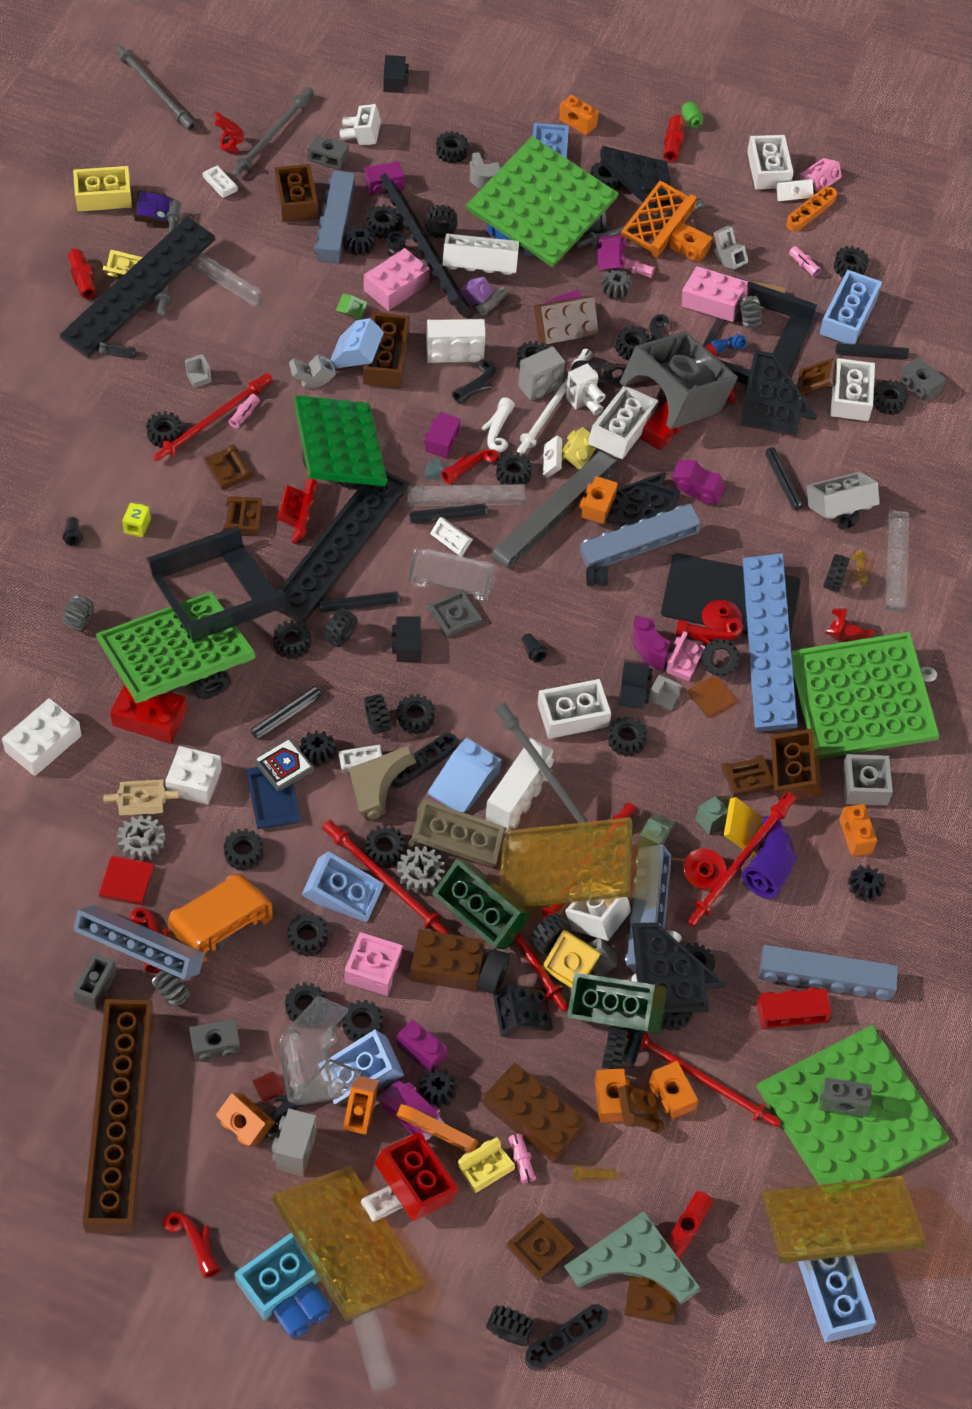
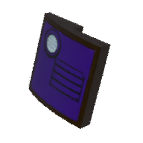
M138 190L134 221L153 222V228H169L166 215L169 212V203L175 199L156 192Z

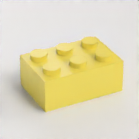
M128 166L73 170L77 212L132 208Z

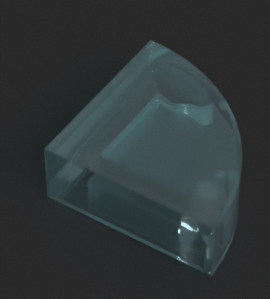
M438 457L431 459L426 466L425 480L441 476L443 468Z

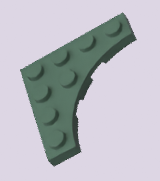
M644 1211L564 1266L578 1288L594 1280L607 1277L609 1274L624 1273V1275L645 1277L653 1280L667 1290L680 1305L701 1291L698 1284Z

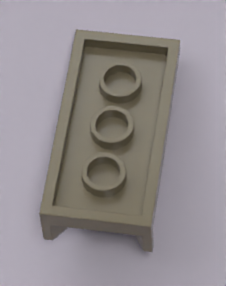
M423 799L417 809L418 816L413 836L408 843L409 848L424 844L494 868L500 850L504 826Z

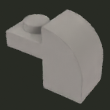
M479 152L472 153V161H470L471 183L482 189L501 169L498 162L484 164Z
M726 226L713 232L717 245L714 248L715 255L726 268L736 269L748 263L745 245L736 244L732 226Z
M318 354L308 364L295 358L289 362L292 376L301 380L303 388L313 389L321 387L336 375L332 360Z

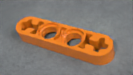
M832 187L821 189L788 216L787 228L791 231L802 229L835 202L837 191ZM813 203H820L821 206H815ZM802 212H809L810 215H804Z
M401 1104L396 1114L398 1118L464 1151L473 1152L479 1144V1141L407 1105Z

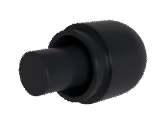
M856 510L853 514H842L838 524L839 529L844 530L854 526L860 518L859 512Z

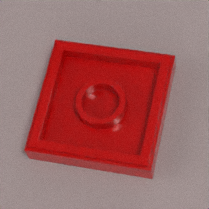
M111 856L99 891V897L143 906L153 874L154 864Z

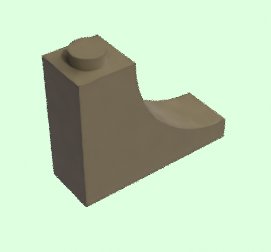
M409 746L349 768L359 811L366 821L375 820L381 815L386 814V796L391 783L405 768L417 763L415 755Z

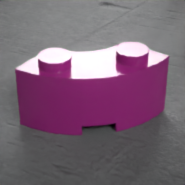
M623 234L600 237L599 243H602V247L598 249V270L603 272L610 271L611 269H623V264L626 262L624 248H627L626 237H623Z
M678 460L672 476L677 488L704 504H719L725 489L720 473L705 470L699 465L697 460Z
M635 615L632 629L633 647L642 656L644 662H648L651 667L663 671L670 641L658 634L655 628V620Z
M396 1080L378 1098L387 1114L398 1121L410 1135L421 1132L426 1141L432 1136V1134L396 1116L401 1104L412 1107L444 1123L440 1117V1110L434 1104L430 1105L420 1096L416 1088L409 1082L404 1084Z

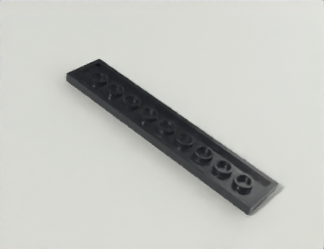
M384 173L380 176L383 182L381 186L386 194L389 193L388 198L393 206L396 205L395 210L400 218H403L404 226L408 231L410 230L411 238L415 243L418 242L417 248L422 255H425L426 258L424 260L433 269L432 274L437 281H440L439 286L445 294L447 293L448 301L456 308L458 313L471 318L474 315L446 266H442V259L406 198L390 177Z
M187 216L59 334L60 339L89 359L99 349L100 342H107L210 246L215 241V235Z
M385 471L387 477L386 486L361 484L279 590L282 589L285 593L286 610L281 611L279 609L276 611L295 621H301V624L305 623L318 607L319 602L328 594L408 490L409 482Z

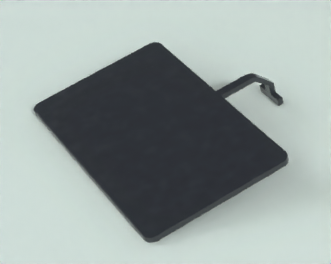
M674 554L672 556L661 615L667 618L704 625L702 621L704 607L715 600H726L734 603L740 609L743 624L742 633L748 634L743 566L683 554ZM785 575L791 638L800 579Z

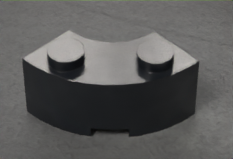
M624 660L619 706L643 709L644 704H648L650 692L646 691L647 680L651 681L653 671L652 668H649L648 662Z

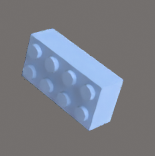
M847 270L823 318L819 334L843 343L856 344L878 298L882 282Z
M845 1230L798 1240L794 1252L824 1343L871 1332L876 1324V1320Z

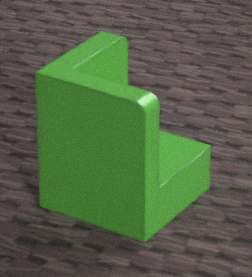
M342 294L336 311L361 320L368 302L353 295Z

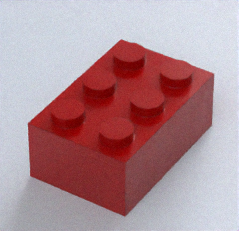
M124 684L110 711L112 726L172 744L188 711L185 696L167 692L136 703Z
M421 1132L383 1148L374 1163L413 1222L450 1204L459 1190Z

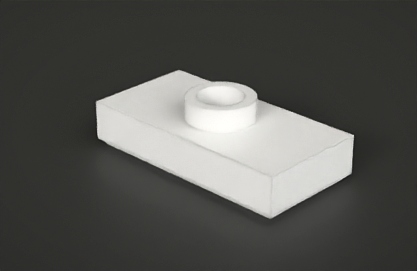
M218 165L203 172V178L222 198L238 191V186Z
M813 179L777 183V201L804 199L813 196Z
M555 436L544 444L543 475L548 478L561 469L562 438L559 436Z
M443 517L438 519L430 533L459 556L464 555L473 540Z
M380 745L338 751L342 773L349 772L350 767L383 756Z
M389 1186L362 1198L360 1202L373 1222L403 1208Z

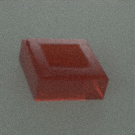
M274 1071L252 1080L262 1103L283 1094V1089Z

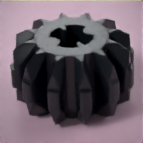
M364 225L362 227L355 226V229L349 228L345 235L346 249L350 253L355 252L356 256L358 254L364 256L365 253H371L375 246L374 233L370 228L365 229Z
M317 729L314 734L307 732L306 737H302L301 745L299 746V750L311 765L317 762L318 766L321 765L322 761L328 764L329 758L334 757L336 749L332 735L327 736L326 731L320 734Z
M860 864L857 870L851 871L848 885H850V893H856L855 899L863 897L864 902L868 898L874 901L876 897H880L883 894L886 881L883 880L884 874L878 873V867L873 870L870 864L866 868Z
M436 1067L434 1074L427 1070L426 1077L420 1078L421 1085L418 1087V1092L422 1094L421 1096L426 1101L429 1100L428 1103L430 1105L436 1103L440 1109L442 1103L449 1106L450 1099L456 1098L455 1091L458 1089V1084L454 1082V1075L447 1076V1069L439 1073V1069Z

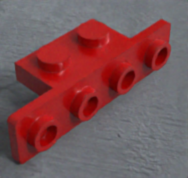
M308 478L303 491L290 485L284 488L277 520L294 527L291 540L293 544H296L299 539H303L306 534L307 528H305V524L310 518V512L308 511L314 501L312 494L318 484L316 479Z

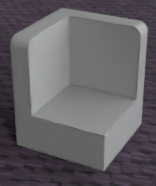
M203 354L185 360L186 375L193 388L211 383L210 366Z
M658 675L650 690L649 702L671 711L680 695L681 684Z
M597 938L588 944L602 953L593 969L597 976H602L617 967V954L604 939Z

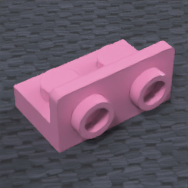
M826 158L821 159L800 173L801 180L813 179L815 192L817 193L842 177L839 161Z
M684 631L681 638H676L673 645V653L669 652L665 663L668 664L666 673L690 681L702 657L705 646L688 640V633Z

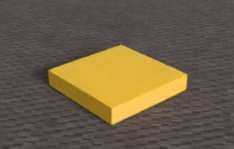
M731 798L724 836L744 850L762 827L763 817L738 798ZM759 845L752 852L751 856L756 855L759 849Z
M563 930L542 967L548 974L572 988L574 972L591 975L602 953L568 931Z

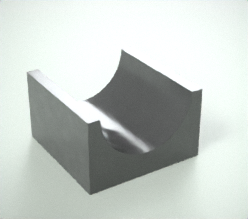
M685 331L637 345L620 383L626 387L645 380L654 379L663 389L668 401L669 414L666 425L670 429H674L721 413L738 377Z

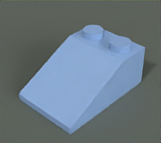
M371 318L355 321L339 337L331 357L335 369L372 363L384 332Z
M466 737L447 761L429 789L428 795L448 808L466 813L500 773L501 759Z
M328 851L318 858L302 892V896L319 906L367 922L384 883Z
M373 1030L318 1065L336 1106L348 1101L350 1088L356 1075L379 1080L377 1090L388 1086L404 1076L387 1036L377 1030Z

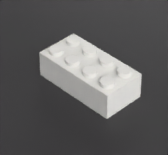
M446 234L442 266H446L449 269L461 267L468 271L481 269L487 273L501 271L502 274L510 275L516 273L519 241Z
M623 386L593 424L588 444L623 459L641 436L643 426L655 414L658 400Z
M530 738V742L551 770L554 759H552L553 749ZM523 748L487 801L486 821L504 826V833L507 835L512 828L516 829L520 822L521 814L523 812L526 813L530 808L533 796L537 797L539 795L542 783L548 781L525 748Z

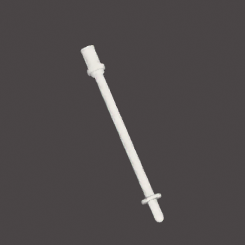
M583 349L578 359H575L572 365L579 360L590 361L593 353L589 351L585 355L588 349ZM568 376L530 432L521 435L520 441L522 444L517 449L520 455L524 454L527 448H533L536 445V435L566 393Z

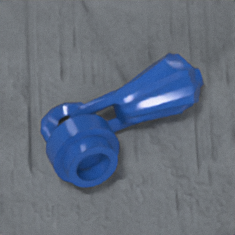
M736 334L734 337L714 340L711 344L714 345L718 355L730 347L738 350L745 348L747 340L745 336Z

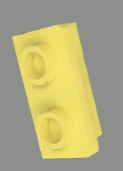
M110 250L107 267L103 266V270L108 272V276L118 278L119 275L123 276L143 257Z
M584 427L577 431L573 430L567 437L569 441L562 446V461L564 459L568 460L578 470L589 461L596 447L588 444L590 432Z
M498 1137L484 1142L481 1147L473 1152L466 1153L458 1161L460 1174L475 1193L515 1170L514 1163L501 1148V1141Z

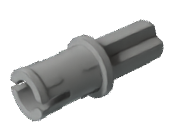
M504 287L499 288L477 306L478 313L485 316L491 309L496 308L499 302L508 295V291Z

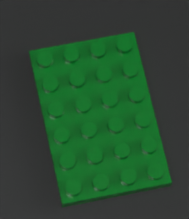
M295 395L293 401L309 479L386 486L387 477L370 403Z

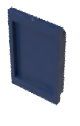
M258 767L246 769L257 830L300 823L293 784L277 792Z

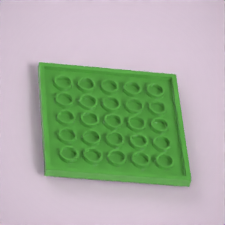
M531 136L466 204V210L509 239L519 241L521 247L553 268L618 197V192Z
M212 592L179 603L191 622L224 610ZM171 607L96 634L99 644L136 703L146 701L151 697L167 693L180 686H186L191 682L207 678L209 675L225 671L233 666L256 658L254 650L236 626L197 639L196 643H193Z
M910 632L791 651L793 678L806 729H813L819 746V759L939 740V733Z
M872 1025L757 1083L756 1086L774 1116L780 1119L781 1127L831 1205L939 1148L950 1140ZM825 1077L872 1084L871 1107L866 1117L819 1110L820 1090Z

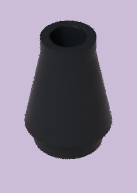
M75 517L67 519L63 534L64 542L71 547L78 546L83 540L79 520Z
M527 633L522 637L521 640L529 659L535 663L542 662L547 657L546 646L531 633Z

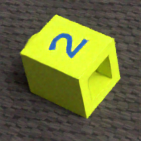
M135 503L129 504L122 520L124 533L139 537L144 536L151 520L148 506Z

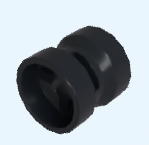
M392 232L388 235V254L391 257L404 248L406 249V237L403 233Z
M587 566L586 585L594 586L597 583L600 586H607L608 567L601 566L595 569L593 566Z

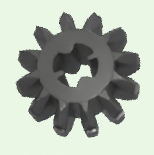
M611 269L610 272H605L601 280L603 293L607 295V298L612 296L614 300L617 297L623 299L624 296H628L632 289L631 275H627L626 271L620 272L619 269L617 271Z
M757 296L742 298L740 306L743 326L745 328L761 326V311Z
M73 596L64 610L62 616L63 624L72 630H83L93 615V602L84 596Z
M164 970L160 971L152 980L154 988L172 1007H177L184 1003L190 996V991L181 979Z

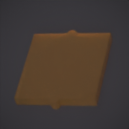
M716 676L700 681L699 684L687 690V693L707 718L719 712L723 713L724 709L736 704V700Z

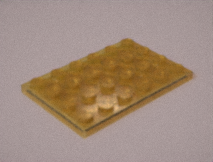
M631 818L504 831L499 887L523 907L630 897Z
M351 1166L275 1193L271 1198L346 1322L422 1290L426 1285L385 1219L382 1217L373 1222L360 1203L362 1198L369 1196Z
M903 1176L762 1191V1201L780 1264L926 1248V1238Z

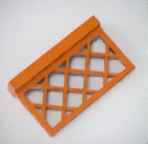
M659 181L621 231V234L648 249L653 257L658 258L669 244L670 235L681 222L684 223L695 209L697 197L692 194L687 196L666 183ZM659 189L666 190L668 195L658 196ZM674 198L684 200L681 204L674 205L673 203ZM670 200V206L661 207L660 201ZM657 201L658 208L649 209L648 204ZM663 211H673L671 217L664 218ZM660 212L661 218L652 220L650 214ZM640 215H648V221L639 222L638 217ZM663 223V229L654 230L653 224ZM650 225L652 231L642 233L641 226ZM638 227L639 233L631 234L628 230ZM653 236L654 241L649 244L644 241L643 237Z

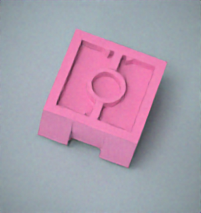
M360 932L345 968V983L388 996L392 986L395 969L398 970L402 960L403 945Z

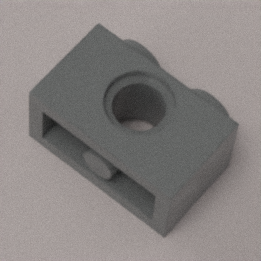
M317 134L308 147L309 162L341 171L349 158V144Z
M920 357L904 366L900 377L904 385L908 386L926 402L940 394L946 382V379Z
M93 953L73 990L77 1004L97 1011L117 973L114 960Z
M235 1019L189 1027L195 1062H209L213 1058L219 1057L231 1058L241 1053ZM213 1040L221 1041L217 1045L210 1044Z
M825 1077L820 1090L819 1110L866 1117L871 1107L872 1084Z

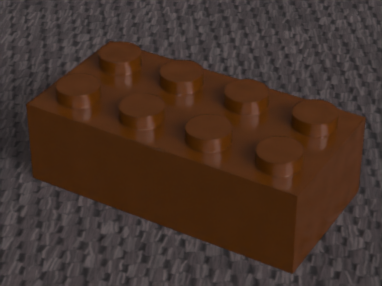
M372 312L371 319L384 333L372 363L364 364L363 384L401 388L409 337L410 316Z
M515 1062L484 1094L483 1106L517 1134H523V1139L554 1164L585 1130L587 1120Z

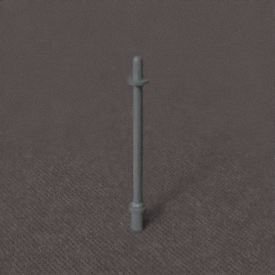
M117 45L116 50L120 54V61L125 64L128 63L176 114L175 119L178 123L182 124L187 131H193L197 125L189 117V113L186 110H180L133 59L134 53L132 50H125L121 45Z
M306 87L300 95H297L294 98V104L246 157L240 156L237 159L238 166L233 170L234 176H238L243 170L248 171L251 169V161L299 108L303 109L307 106V102L314 96L313 89Z
M697 199L696 207L692 212L704 209L703 199ZM673 211L663 212L664 218L671 217ZM657 214L651 216L652 220L659 219L661 215ZM645 218L643 220H640L639 222L648 221L649 219ZM625 226L598 235L590 232L588 238L578 241L576 245L578 248L588 245L597 248L600 237L620 235ZM638 227L630 228L628 232L636 230Z
M177 200L169 203V212L166 215V220L169 222L168 234L181 221V203ZM168 285L160 291V294L155 296L154 302L158 305L157 313L160 316L164 315L166 306L170 305L171 302L170 296L167 295Z
M503 702L494 711H496L505 724L504 728L513 731L579 823L581 829L578 833L583 834L585 832L597 847L601 839L592 828L595 822L591 821L588 823L520 728V719L515 717L506 702Z

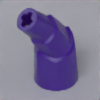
M769 816L762 820V825L769 818ZM777 820L763 838V847L758 850L742 872V879L745 885L753 893L766 899H773L778 895L797 859L790 835L786 833L781 820Z

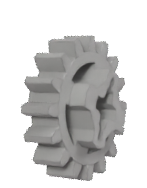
M139 815L137 820L132 816L130 823L124 821V828L119 827L117 841L119 842V849L123 850L124 856L130 854L132 860L136 856L139 857L140 861H143L144 856L152 859V853L158 855V848H164L165 833L163 826H159L157 819L152 822L151 816L143 819V816Z
M417 846L415 847V852L408 849L407 856L401 855V862L397 864V876L401 877V884L407 883L408 890L414 887L415 893L419 889H423V892L427 893L428 887L434 890L435 883L439 884L445 873V864L441 862V855L435 856L434 849L427 852V847H424L423 851H420Z

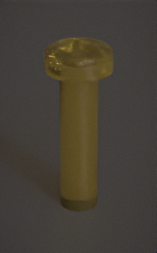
M856 551L852 554V559L856 561L861 585L866 586L869 584L864 563L866 553L864 551Z
M575 1165L573 1168V1180L580 1182L581 1178L616 1179V1170L581 1169L580 1165Z

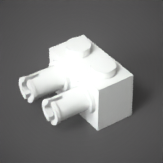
M376 104L359 106L357 116L343 117L344 129H340L341 140L356 138L359 145L376 144L381 124Z
M588 363L568 372L566 399L576 410L587 406L593 415L597 416L604 410L600 402L605 399V394L597 386L598 374L596 370L592 369Z

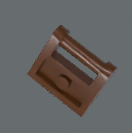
M834 358L800 369L797 388L803 397L807 396V393L818 389L835 386L834 375L837 363Z
M234 444L229 445L223 451L204 458L207 468L221 490L246 481L253 476L252 470L246 466L238 453V448ZM232 457L241 471L240 473L236 474L227 460L228 458Z
M228 497L226 502L228 506L226 524L223 525V531L238 526L241 534L259 535L262 498ZM238 506H241L239 524H234L235 510Z
M763 755L737 763L729 764L727 762L721 764L722 773L726 777L733 797L774 788L773 778ZM753 767H757V768H758V769L749 770V771H745V772H740V773H736V774L733 773V772H735V771L744 770V769H748V768H753Z
M626 1085L618 1088L624 1124L632 1128L635 1126L646 1128L656 1134L661 1133L664 1124L658 1117L657 1101L654 1093ZM638 1115L645 1116L647 1119L638 1117Z

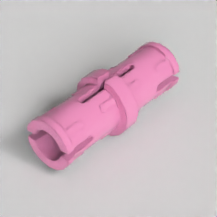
M794 246L790 250L789 255L799 263L798 265L801 268H805L813 277L820 274L822 269L812 261L810 255H806L798 246Z
M625 258L626 262L623 264V269L631 271L634 275L637 273L650 279L653 277L655 267L640 263L639 260L634 261Z
M251 394L243 404L237 407V412L228 421L233 428H239L242 422L252 415V411L260 403V399L256 395Z
M516 1134L518 1144L514 1135H512L508 1140L514 1154L513 1162L518 1167L521 1182L523 1184L528 1183L526 1173L529 1176L530 1182L536 1180V1176L530 1162L532 1157L527 1152L523 1134Z

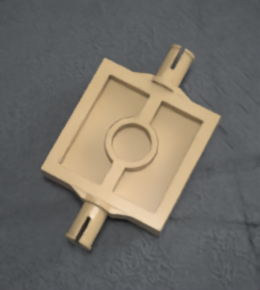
M163 780L120 782L117 794H104L103 799L104 803L117 802L119 815L163 813V804L166 799H179V791H165Z

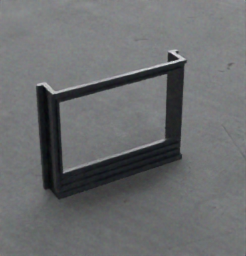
M748 281L747 297L757 296L760 307L790 317L773 351L785 371L789 373L813 322L817 304ZM716 318L703 347L715 340L725 319ZM720 360L738 377L737 382L748 385L750 370Z
M238 526L147 557L152 578L193 643H196L197 639L259 618L265 614H270L276 610H286L285 593L282 589L274 590L243 545L241 531ZM222 556L251 600L191 622L163 577Z

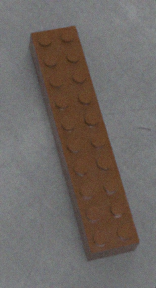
M105 999L83 1213V1226L86 1233L134 1234L154 1019L152 1000Z

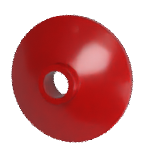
M726 600L712 601L704 607L702 612V621L709 629L725 632V623L730 618H737L742 622L740 609L734 603ZM731 624L730 630L734 632L737 629V626L735 624Z
M706 848L692 851L686 857L683 865L686 879L691 885L701 890H712L727 871L723 858L717 852ZM700 869L705 870L707 874H702Z

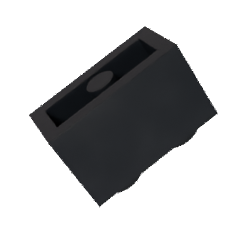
M385 55L383 92L404 93V86H408V75L405 74H409V64L406 63V56Z
M396 616V625H392V637H396V642H392V654H396V662H421V616Z

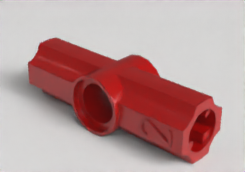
M681 115L670 117L668 129L666 130L663 158L667 162L678 160L680 148L682 147L685 119Z
M78 248L72 249L67 256L74 284H77L81 298L86 300L93 299L97 292L90 264H87L83 251L78 250Z
M696 1190L666 1241L679 1260H681L714 1204V1200L703 1191ZM688 1222L694 1229L687 1231L681 1224Z

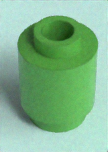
M687 102L682 106V115L687 125L691 128L700 126L704 117L698 105L694 102Z

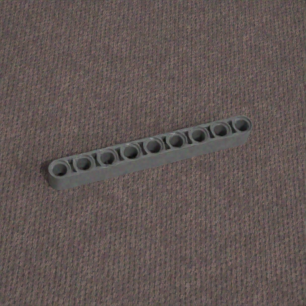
M599 451L495 548L492 558L507 569L512 568L581 503L583 497H587L586 490L589 482L593 483L595 476L607 479L615 471L618 461L605 452Z

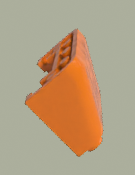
M232 874L226 881L181 908L174 909L169 914L168 926L180 943L204 953L202 962L204 963L207 961L205 956L209 949L212 952L216 950V944L249 923L255 926L258 924L257 920H260L265 925L273 920L272 903L243 874Z

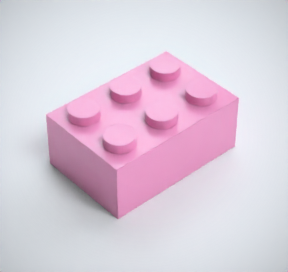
M404 248L364 274V291L390 311L429 285L430 268Z
M696 266L682 290V307L733 322L741 309L740 300L747 297L748 281Z

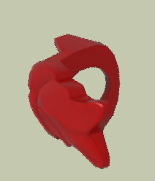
M215 111L216 121H214V125L224 131L220 140L221 149L225 152L239 153L236 144L243 142V130L236 123ZM229 136L231 140L224 144L225 139Z
M832 609V614L836 615L838 619L832 622L830 629L826 630L825 634L830 635L838 642L867 639L874 635V630L861 629L859 626L851 625V622L846 621L848 609Z

